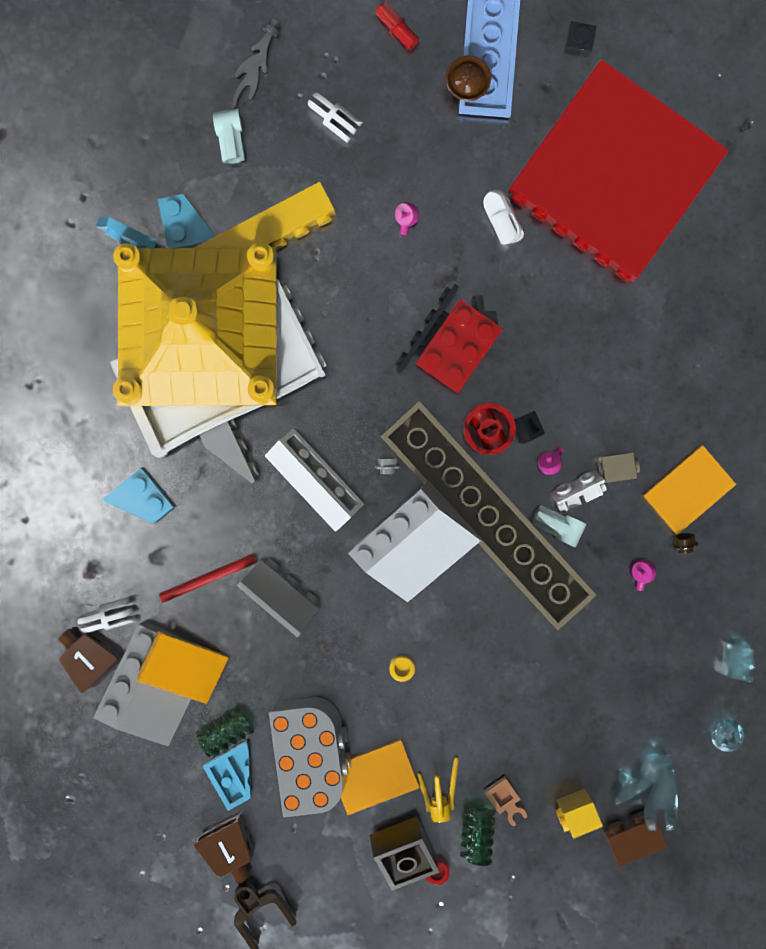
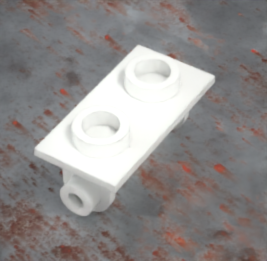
M595 470L584 473L579 479L571 483L558 486L556 490L550 492V495L557 502L556 506L559 512L565 511L567 513L582 505L579 496L583 495L585 501L589 502L602 496L603 492L607 489L604 484L605 480Z

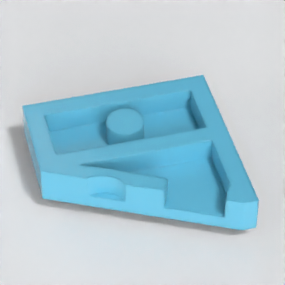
M183 194L158 199L167 248L194 247L215 237V234Z
M99 217L96 227L106 231V235L119 241L121 238L125 239L137 248L154 249L157 240L110 217Z
M139 468L103 498L104 502L153 524L175 507L143 468Z
M245 740L203 765L205 772L228 811L249 800L252 796L249 743Z

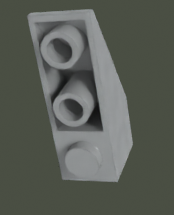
M234 418L199 434L205 448L249 482H257L256 476L259 475V472L253 460L249 462L245 452L248 451L244 439L242 437L238 438L234 429L237 428V424Z

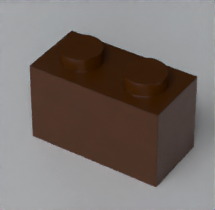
M651 811L636 813L632 816L631 820L614 822L608 826L609 829L604 830L606 839L619 867L668 848L658 822Z

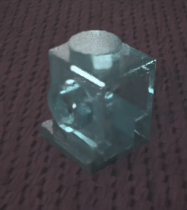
M736 640L735 644L726 643L720 673L729 678L753 682V677L749 675V671L755 665V655H753L754 651L751 649V643Z

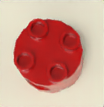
M494 403L478 405L467 414L462 424V434L465 443L471 450L481 455H494L503 452L511 445L516 433V424L512 414L507 408Z

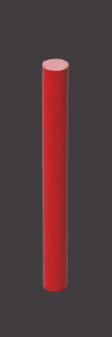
M253 553L161 592L159 597L162 603L256 564L257 559Z

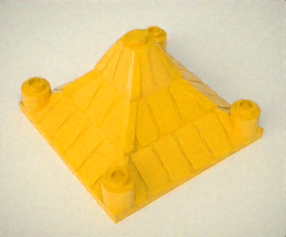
M258 242L250 248L149 249L137 248L133 244L124 243L115 249L113 259L118 266V379L113 385V395L117 399L118 406L277 405L276 247H270L266 243Z

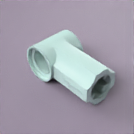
M239 108L213 112V122L216 135L219 137L222 162L233 164L245 160L241 137L243 128Z
M539 505L531 522L535 528L554 535L556 539L575 548L587 525L568 515L563 516L542 505Z

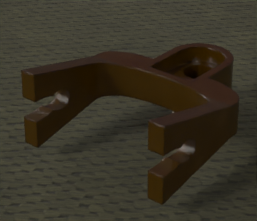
M249 879L237 884L234 900L240 909L234 916V926L250 949H259V939L244 922L260 907L274 903L279 907L291 926L296 925V912L276 890L269 889L259 894L254 888L253 882Z

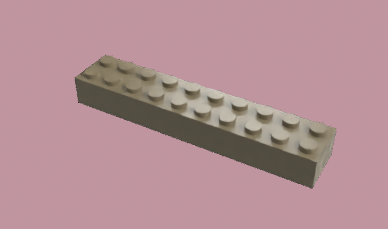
M420 401L380 436L424 485L428 481L433 484L481 537L482 540L478 544L557 630L597 596Z

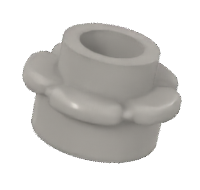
M380 457L375 468L380 469V474H396V469L401 468V465H398L397 457Z

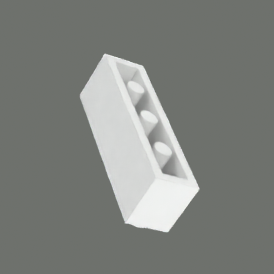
M292 429L282 437L265 455L335 532L365 505L295 429Z

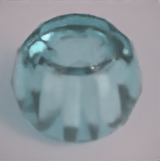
M720 720L715 723L711 730L712 742L721 751L733 752L743 744L744 731L740 724L734 720ZM726 731L732 736L729 740L723 735Z

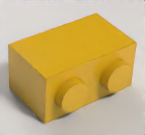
M585 788L557 799L559 808L555 809L564 832L570 831L573 839L603 827L594 803Z

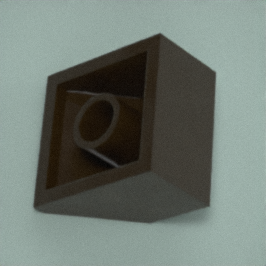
M417 816L369 835L373 858L392 891L440 873L427 835Z

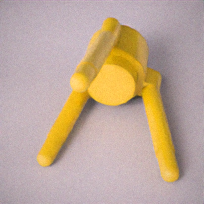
M454 757L448 800L447 797L441 794L440 777L436 775L434 778L436 797H433L431 802L422 774L417 773L426 805V812H430L431 821L447 822L451 819V811L454 810L458 757Z

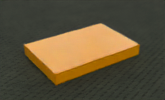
M700 445L642 496L671 530L678 535L731 490L736 483L707 449Z
M158 631L136 679L139 682L207 704L229 657L220 652Z
M401 738L351 757V768H348L349 774L341 800L347 815L420 788Z

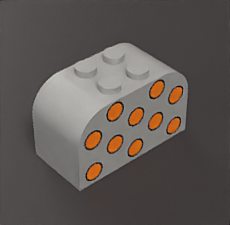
M319 697L277 702L269 711L283 817L329 811L339 802L347 783L348 768H351L350 753L345 752V743L348 742L347 729L342 727L340 714L330 701Z

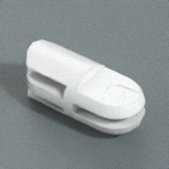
M314 93L312 96L330 111L326 113L311 100H308V106L324 118L323 124L348 143L350 138L335 127L332 122L336 121L353 135L357 130L338 114L340 112L358 126H361L363 122L341 104L333 105L319 93Z
M501 190L489 191L484 196L483 205L501 244L520 241L524 236V232L508 196Z
M129 597L101 605L99 610L81 615L77 623L87 624L82 625L79 629L83 633H87L101 628L109 630L136 622L135 615L125 617L133 613L132 606H125L130 603Z

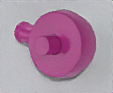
M404 202L396 208L395 218L401 225L400 234L408 235V228L414 225L419 218L418 208L413 203Z
M557 446L555 451H547L540 455L538 467L544 474L552 475L560 471L562 468V458L560 456L564 453V448Z
M647 559L638 560L632 567V575L638 581L636 589L643 591L645 583L652 582L657 574L656 566Z

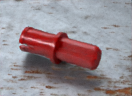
M386 2L377 7L375 14L390 29L389 33L391 35L394 34L408 50H411L419 42L420 38L405 23L406 19L404 17L400 18Z

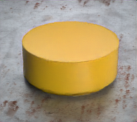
M398 655L390 662V674L397 681H408L415 673V664L409 656Z

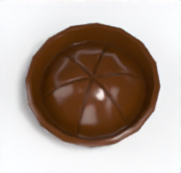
M470 55L454 60L448 67L445 77L447 88L451 94L463 101H474L481 98L488 91L491 84V73L487 64L480 58Z

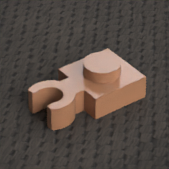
M505 776L484 790L499 814L505 810L507 811V818L512 826L516 825L513 819L515 813L519 812L524 818H527L525 809L515 804L521 800L520 796Z

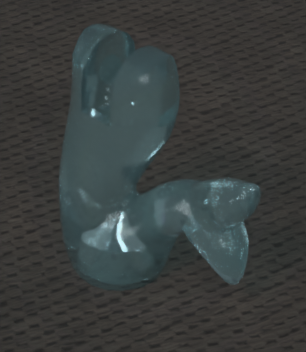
M667 754L645 755L640 775L637 778L632 777L620 768L618 779L622 788L616 795L615 804L618 805L633 798L635 795L647 790L654 783L644 811L646 827L649 831H657L656 809H665L667 831L675 830L677 823V787L672 757Z

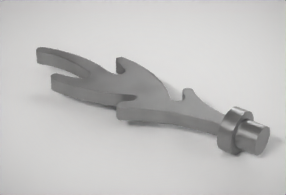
M273 18L270 19L268 24H265L263 30L267 33L262 40L251 47L252 51L260 50V53L245 60L235 73L237 78L243 73H246V77L235 92L232 103L233 108H236L238 98L246 86L251 87L249 99H253L259 80V67H262L263 72L267 73L268 46L271 37H277L279 33L277 29L280 25V22Z

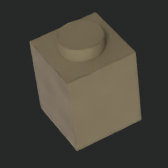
M634 453L598 457L600 474L605 480L604 483L637 479V473L640 472V464L638 458L634 457Z

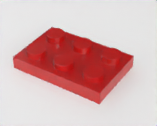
M460 299L424 350L416 365L456 393H459L503 328Z

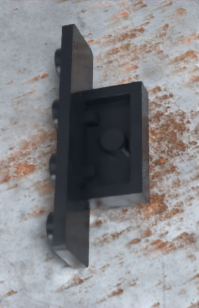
M454 284L452 289L446 287L439 298L442 304L436 311L432 308L424 320L427 326L423 332L418 330L410 341L413 347L408 354L403 352L395 363L399 367L396 371L398 374L401 375L415 354L419 357L422 355L447 319L449 313L445 309L458 291V285Z

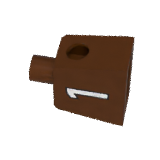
M69 628L58 638L68 649L59 658V662L81 693L88 690L123 656L93 632H87L78 638Z
M241 814L197 837L194 843L195 848L218 877L231 872L237 884L250 877L245 864L252 860L253 849Z

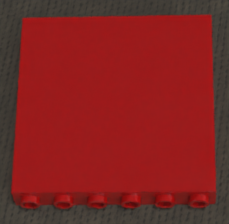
M601 59L509 188L508 194L511 195L510 199L515 204L521 207L525 205L531 209V214L536 219L542 222L546 220L552 224V229L563 237L567 235L573 239V244L584 252L588 250L594 254V259L605 267L609 265L615 269V274L626 282L629 280L634 282L729 150Z

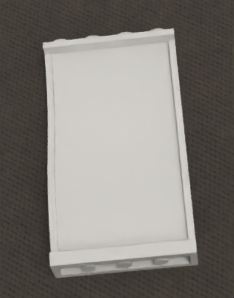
M278 279L277 399L318 377L325 376L322 368L327 366L321 353H314L311 345L315 344V341L309 329L303 330L300 323L304 319L298 307L292 308L289 300L293 299L287 285L281 286ZM117 358V359L111 361L110 364H111L112 369H113V371H114V373H115V375H116V377H117V379H118V358ZM263 405L130 407L151 453L161 458L167 455L168 451L189 439Z

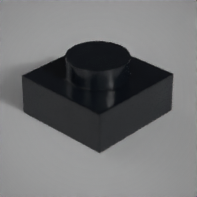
M571 21L565 50L590 55L597 26Z
M535 411L514 420L517 433L523 444L545 434Z

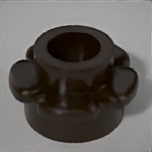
M691 533L675 535L672 545L681 554L691 553L694 551L693 547L698 546V542L695 541V535Z

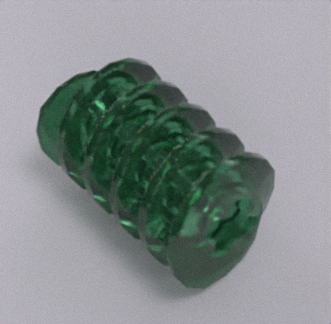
M240 707L239 713L231 708V718L222 714V724L214 719V729H211L206 724L204 726L206 734L203 735L199 730L195 732L201 749L208 757L211 758V755L213 757L219 756L220 750L227 751L229 744L235 746L237 738L244 740L246 733L252 735L255 732L251 719L242 707Z
M473 807L471 810L463 811V815L469 817L470 820L462 822V825L468 827L469 830L462 831L461 835L468 838V841H462L461 846L468 850L460 852V856L467 859L470 864L477 866H489L492 864L490 857L493 855L491 846L494 844V840L491 836L495 832L492 826L495 824L493 815L496 814V810L493 808Z

